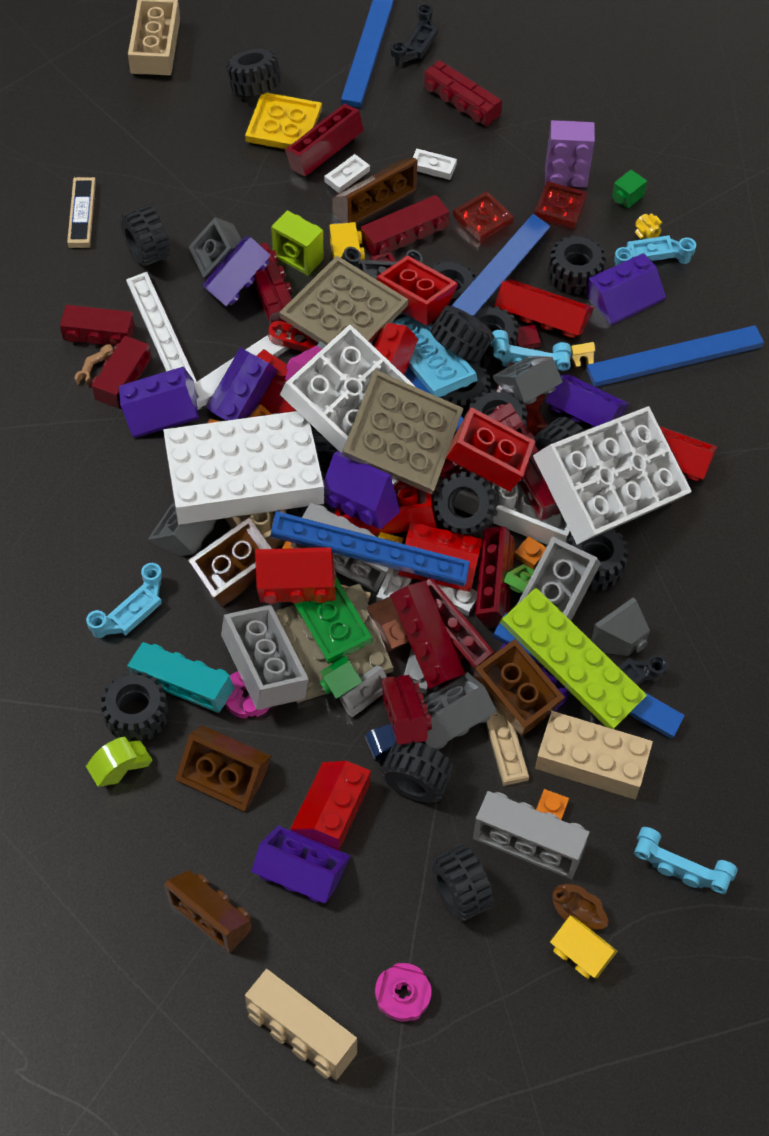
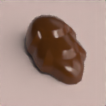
M562 884L554 889L552 893L553 903L563 919L567 920L569 916H574L591 929H604L608 925V916L601 900L595 895L588 893L585 888L574 884Z

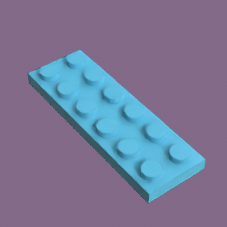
M409 315L391 322L393 324L406 325L419 339L408 367L432 395L442 397L454 390L478 381L476 372L463 358L450 352L435 340L430 332L433 327L432 323L426 326Z

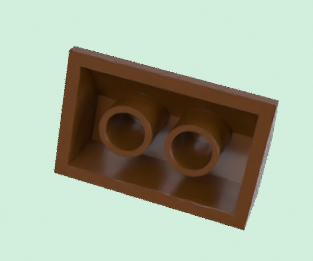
M516 639L477 666L474 671L473 677L484 685L492 702L521 737L542 722L565 698Z
M201 725L189 735L175 780L245 812L264 780L271 756Z
M188 870L167 880L164 886L169 904L229 954L252 930L251 921L249 920L251 918L250 915L243 908L238 907L236 909L229 903L230 899L222 891L218 890L215 892L209 887L210 883L203 875L199 873L195 875Z

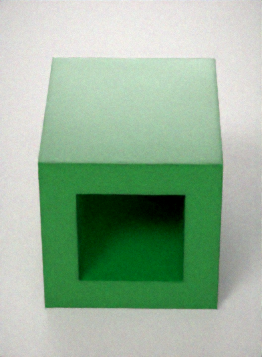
M630 170L614 182L611 198L628 209L644 196L647 180L633 170Z
M346 656L320 671L323 677L319 681L327 694L332 692L335 698L340 697L362 683Z

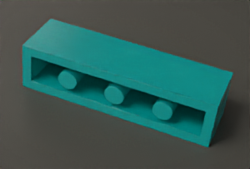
M142 642L127 665L131 675L132 671H138L139 675H142L143 672L147 673L149 678L155 677L158 680V684L163 686L165 692L220 713L234 690L230 675L226 671L209 668L198 660L195 662L191 661L178 652L170 653L157 644L150 645Z

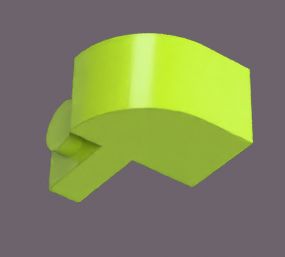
M121 737L100 748L88 762L86 768L97 786L101 787L118 784L128 770L148 767L152 762V758L140 740L128 742L126 737Z

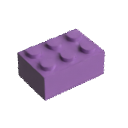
M551 120L545 163V185L587 187L595 142L594 122Z

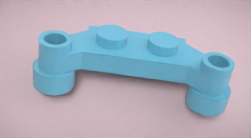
M670 236L627 242V247H621L616 250L614 257L615 266L642 253H645L651 261L677 258L680 263L687 264L695 253L696 242L691 238H683L678 242L671 239Z
M496 330L492 332L494 339L490 345L493 347L494 357L499 358L504 367H510L528 356L553 357L557 369L562 371L568 370L571 367L570 357L572 353L571 346L568 343H558L553 346V353L509 345L508 333L506 331Z
M148 563L143 566L141 570L144 581L143 585L108 616L98 610L88 614L86 622L89 630L92 631L95 637L102 638L107 634L123 633L126 636L161 605L159 590L162 572L158 564Z
M649 827L641 828L637 837L639 842L634 851L636 857L648 860L653 864L652 867L656 868L661 874L675 876L690 887H700L702 889L703 887H709L717 893H726L730 881L735 879L738 871L734 864L719 860L714 870H710L658 846L661 839L660 833Z

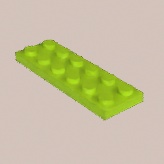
M537 588L530 592L500 621L607 728L614 729L647 696Z

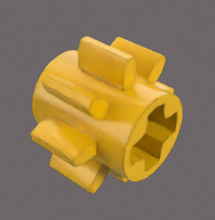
M652 213L650 215L644 214L635 223L638 228L635 234L640 239L656 238L661 233L659 226L662 224V221Z

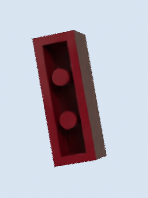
M65 305L60 323L63 340L91 344H110L113 346L120 343L124 336L132 338L135 328L132 312Z
M124 336L121 342L115 345L112 356L104 362L102 371L92 381L91 388L95 400L118 409L121 407L119 386L139 379L151 360L149 344Z

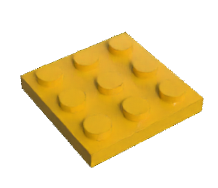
M272 93L261 94L245 134V142L286 149L316 126L322 110V103Z

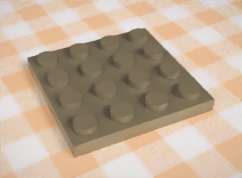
M336 256L280 311V318L317 342L321 341L326 345L349 325L355 328L371 344L378 337L382 328L387 323H391L408 306V299L339 256Z
M374 369L341 455L358 463L368 464L390 474L395 479L432 494L463 408Z
M361 584L345 588L347 596L373 638V643L346 655L359 678L376 665L382 667L385 674L393 672V666L381 635L366 609L369 605ZM294 605L276 610L275 613L309 679L305 699L296 702L300 703L327 694L319 682L323 679L320 671L334 662L327 664Z

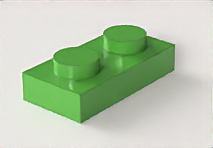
M523 564L508 572L503 582L509 584L512 590L523 593L535 570Z

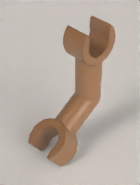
M110 344L103 346L100 352L85 359L82 370L75 375L77 385L84 378H86L87 386L91 384L90 373L93 365L103 360H109L113 354V348Z

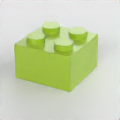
M288 210L271 226L272 246L279 260L308 276L324 260L323 230L319 226L311 224Z

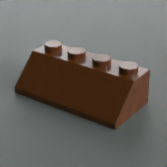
M416 158L401 160L381 172L373 174L370 178L355 184L348 190L338 193L332 198L333 213L342 223L356 222L357 224L413 193L417 187L418 160Z

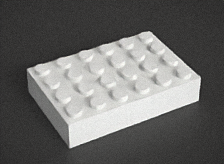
M349 325L285 383L280 395L342 453L374 369L409 385H414L355 328ZM391 477L393 486H395L400 480Z
M649 406L550 444L533 455L576 544H580L672 503L692 492Z
M298 411L163 429L178 525L309 506L311 502L316 505L324 504V485L311 425Z

